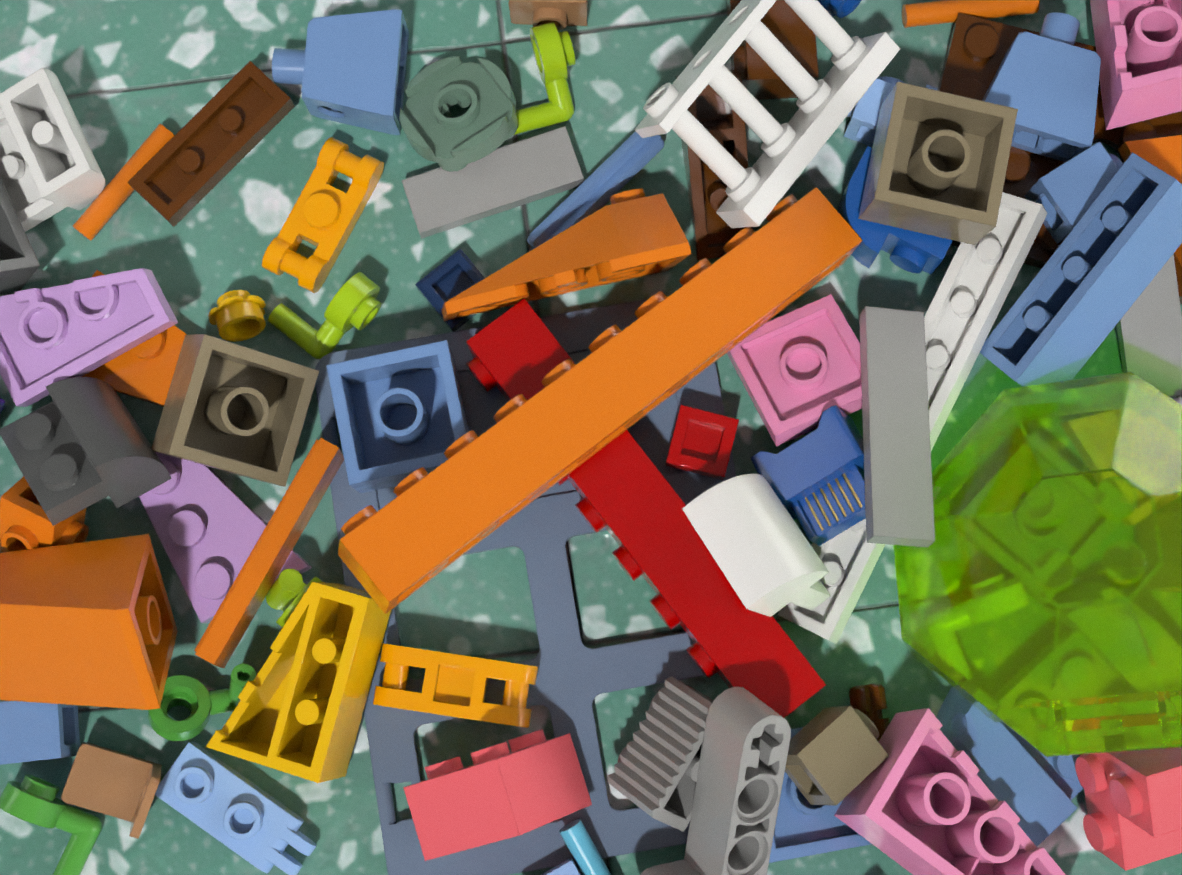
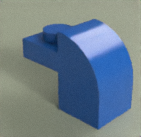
M867 146L838 207L840 215L863 240L851 255L862 265L870 268L880 250L891 254L889 259L896 266L911 273L918 274L924 271L931 275L944 259L953 240L858 219L872 148Z

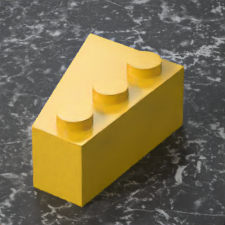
M312 582L270 646V649L273 651L255 679L246 683L238 696L240 702L222 730L215 731L206 747L316 783L345 777L391 611L384 614L367 591L339 583Z

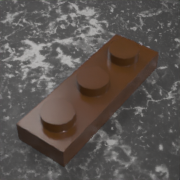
M249 61L127 183L175 227L295 105L284 91Z

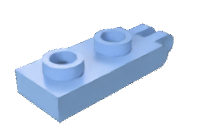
M195 741L188 742L156 790L155 795L262 872L269 873L275 865L288 875H297L303 866L298 860L284 851L288 844L306 856H310L317 846L314 841L299 831L304 820L298 814Z

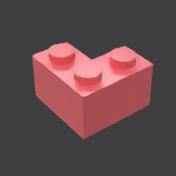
M1143 713L1077 732L1079 757L1076 759L1075 769L1078 780L1084 789L1087 815L1084 816L1083 827L1091 846L1125 871L1182 853V735Z
M541 729L508 740L511 752L506 741L470 753L473 765L463 767L460 756L424 767L427 779L403 788L425 861L520 836L592 805L571 734L546 740L544 730Z

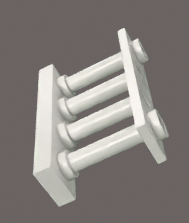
M741 0L673 84L670 82L665 83L650 96L643 107L648 114L635 128V131L642 138L666 134L672 129L727 185L725 192L728 198L716 213L731 228L760 226L900 50L886 32L864 38H859L858 36L851 38L818 0H784L833 54L831 61L834 66L823 79L816 81L760 21L777 0ZM744 40L798 97L796 104L799 109L788 123L780 124L724 65ZM708 84L763 141L761 149L764 153L753 167L744 169L687 110Z

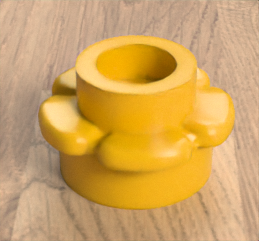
M246 290L229 291L221 295L217 300V307L210 310L208 315L209 322L212 325H217L222 339L232 342L244 341L257 336L264 330L266 323L264 319L265 310L263 308L266 307V304L261 297L251 295Z

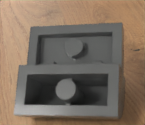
M74 377L46 386L53 402L0 429V436L53 526L107 496L111 498L116 508H119L171 479L166 467L157 453L152 450L151 444L116 390L107 382L97 378Z

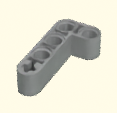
M732 687L724 690L710 705L706 717L684 860L655 865L644 870L640 875H767L791 739V728L785 718L745 688Z

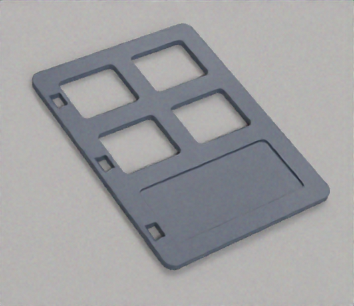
M648 299L539 318L574 363L578 364L592 353L588 348L589 345L609 327L617 324L621 330H624L638 318L634 315L635 311ZM485 327L337 351L322 357L315 367V370L319 371L315 387L323 439L336 445L341 450L326 365L445 340L448 341L454 354L469 431L474 430L478 436L482 435L497 424L493 416L508 402L496 386L487 392L466 365L467 362L474 358L466 341ZM715 363L627 429L685 505L711 487L736 477L732 451L723 480L665 465L681 405L725 416ZM343 461L330 484L338 542L345 536L341 530L342 526L351 517L369 505H372L376 511H379L397 497L393 492L396 486L365 493L356 491L349 485L345 461ZM569 480L561 486L556 483L464 555L517 547L523 551L539 641V653L531 660L514 663L538 667L536 685H529L526 707L543 705L548 708L551 714L554 738L571 734L592 805L520 836L425 861L413 819L408 818L400 822L396 821L391 783L397 784L411 781L412 785L422 781L415 739L417 729L424 724L458 719V717L374 705L375 687L382 686L386 663L380 662L381 646L364 707V717L388 875H510L555 867L572 857L559 830L576 819H581L602 858L687 844L690 822L685 831L682 832L652 818L639 807L615 809L610 805L592 703L599 694L665 683V679L671 676L678 680L706 675L686 650L694 644L687 633L590 649L583 645L566 554V544L572 537L596 532L576 508L575 504L583 498ZM604 527L599 532L607 531V529ZM341 559L345 585L366 591ZM394 607L389 616L388 631H385L382 645L384 643L401 646L396 608ZM408 676L406 690L422 693L424 678L412 679ZM488 678L484 702L502 705L505 680Z

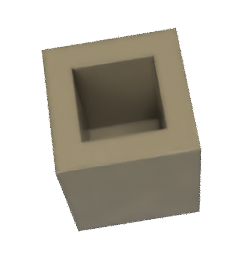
M851 706L824 708L790 739L785 772L810 804L836 806L889 755L877 740L879 732L876 726L863 712L853 709Z

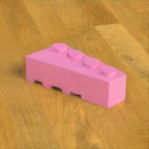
M1090 0L1096 53L1101 58L1099 79L1106 130L1182 111V0Z
M929 708L899 712L894 715L879 740V743L889 756L844 798L834 815L912 875H1066L1043 847H1036L1018 825L1021 819L1006 801H998L977 775L980 770L965 751L956 750L940 730L943 725Z

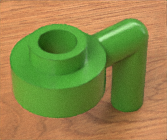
M239 664L231 672L229 688L208 691L199 680L190 676L175 675L168 677L160 708L148 710V719L152 729L159 736L167 740L185 741L192 739L203 731L210 715L234 711L240 702L239 694L248 681L255 679L256 671L251 665ZM174 706H184L189 709L191 714L184 720L176 721L169 717L168 711Z
M25 774L21 783L8 781L0 797V809L29 823L45 828H58L71 833L72 835L53 875H80L101 832L102 824L100 819L95 815L69 806L58 799L56 796L60 788L49 781L29 774Z

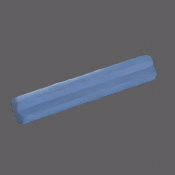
M635 131L530 233L527 241L531 248L538 247L601 209L610 200V196L619 192L661 151L665 144L661 136L656 135L642 138Z

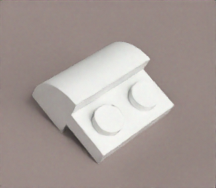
M44 67L0 93V179L25 232L66 207L79 211L98 197L105 186V178L55 73Z
M744 474L725 480L706 490L682 508L746 609L771 617L788 603L814 610L831 597L820 580L829 571L763 475Z

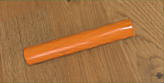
M941 0L904 4L902 6V23L904 28L953 23L956 21L958 13L983 19L1035 14L1039 11L1040 2L1039 0Z
M159 124L72 227L92 241L134 191L127 182L175 135L165 126Z

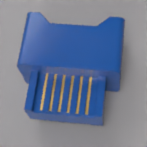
M837 405L822 412L816 430L778 454L760 451L751 457L757 473L765 477L793 520L798 518L808 539L818 546H821L866 518L863 438L852 418Z

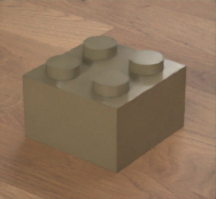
M897 82L880 107L858 219L967 244H977L997 224L1018 109Z
M206 334L185 335L152 444V450L250 479L285 487L319 371Z

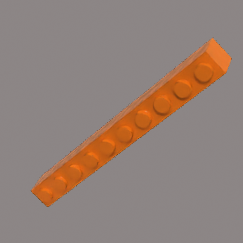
M816 187L800 200H797L793 194L784 198L768 214L766 219L769 222L756 232L752 227L742 229L723 247L726 254L713 264L707 258L700 260L680 278L679 282L682 284V287L667 297L663 291H659L651 296L635 311L634 315L638 319L624 330H621L615 324L601 333L589 345L588 348L592 352L589 356L576 365L570 359H567L556 366L541 381L545 387L528 401L523 394H520L507 402L493 416L497 424L480 436L474 430H471L458 438L444 452L448 460L428 474L424 467H421L409 474L394 488L393 492L397 497L382 509L376 511L372 505H369L351 517L341 528L345 536L339 540L338 555L384 614L391 611L843 265L863 240L821 191Z

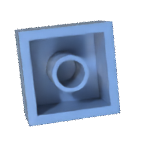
M447 340L326 365L349 485L359 493L397 486L409 474L421 467H424L429 474L448 460L444 455L446 449L458 438L469 432L454 354Z

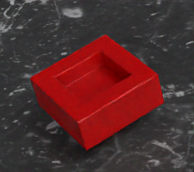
M681 405L665 465L723 480L739 419Z

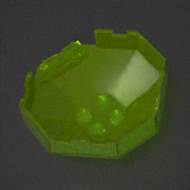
M1132 372L1003 389L932 472L935 541L928 548L894 545L902 640L916 659L956 688L965 699L992 721L1004 722L1046 757L1182 748V405Z

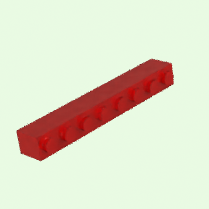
M524 298L466 341L470 353L474 357L466 363L472 374L487 392L496 386L508 402L520 394H523L528 401L545 388L541 381L551 370L567 359L574 363ZM628 430L624 431L557 483L561 486L567 480L570 481L583 498L575 506L586 522L596 533L604 527L619 545L612 554L623 570L633 581L642 575L657 594L649 602L660 618L671 630L680 624L689 635L694 644L686 650L708 679L718 673L729 688H745L783 718L826 686L825 682L773 616L769 617L745 608L682 510L686 506Z

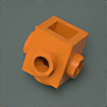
M23 476L0 499V551L11 552L85 542L89 532V527L84 524L87 508L53 526Z

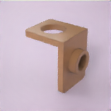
M509 0L508 2L511 23L533 25L535 27L554 22L557 31L563 30L566 26H587L588 0Z
M84 742L78 749L61 799L63 802L131 822L129 836L139 839L160 782L162 765Z

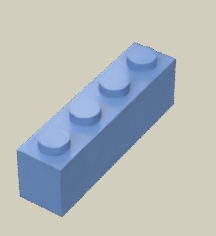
M1132 152L989 335L980 353L1015 382L1053 404L1182 244V184L1174 177Z

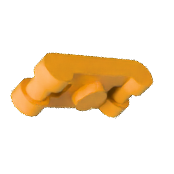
M330 137L324 143L315 169L280 233L271 241L262 259V268L279 276L285 272L297 278L299 286L313 293L318 292L324 284L375 190L384 169V162L368 154L361 158L349 152L347 144L333 137ZM339 172L353 179L347 193L332 186ZM302 240L317 246L314 254L309 258L296 252Z
M383 643L380 662L386 663L382 686L375 687L374 705L529 728L532 709L526 708L529 685H536L537 666ZM410 666L426 668L422 693L406 690ZM488 678L505 680L502 705L484 702Z

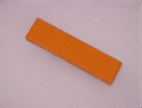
M323 438L315 441L194 650L196 651L195 655L213 665L225 668L342 465L344 456L339 447Z

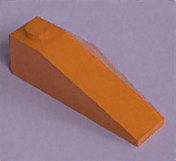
M643 188L620 192L610 196L611 205L604 206L445 302L441 309L443 319L447 321L514 306L523 298L527 302L666 272L691 255L689 242L663 193L646 197Z

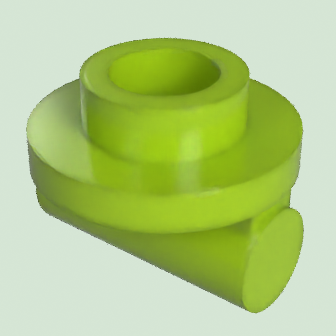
M285 569L273 583L266 595V602L271 608L284 612L276 621L282 628L311 583L322 582L317 576L306 585L303 582L302 575L297 570Z

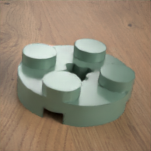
M460 56L438 60L421 70L410 81L405 90L408 100L404 105V112L400 108L399 116L402 129L413 149L423 158L438 163L443 170L449 172L459 171L465 168L468 163L486 157L495 151L506 139L512 137L518 128L516 99L511 85L504 72L489 60L478 58L480 64L473 62L462 63ZM457 103L462 108L471 105L469 110L462 116L450 118L451 112L449 108Z

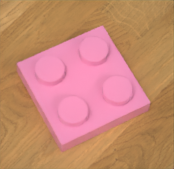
M832 294L765 323L727 353L776 447L817 429L822 412L832 406L837 405L848 415L862 409L860 342Z

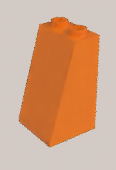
M149 534L0 553V700L140 710L160 708L178 630Z

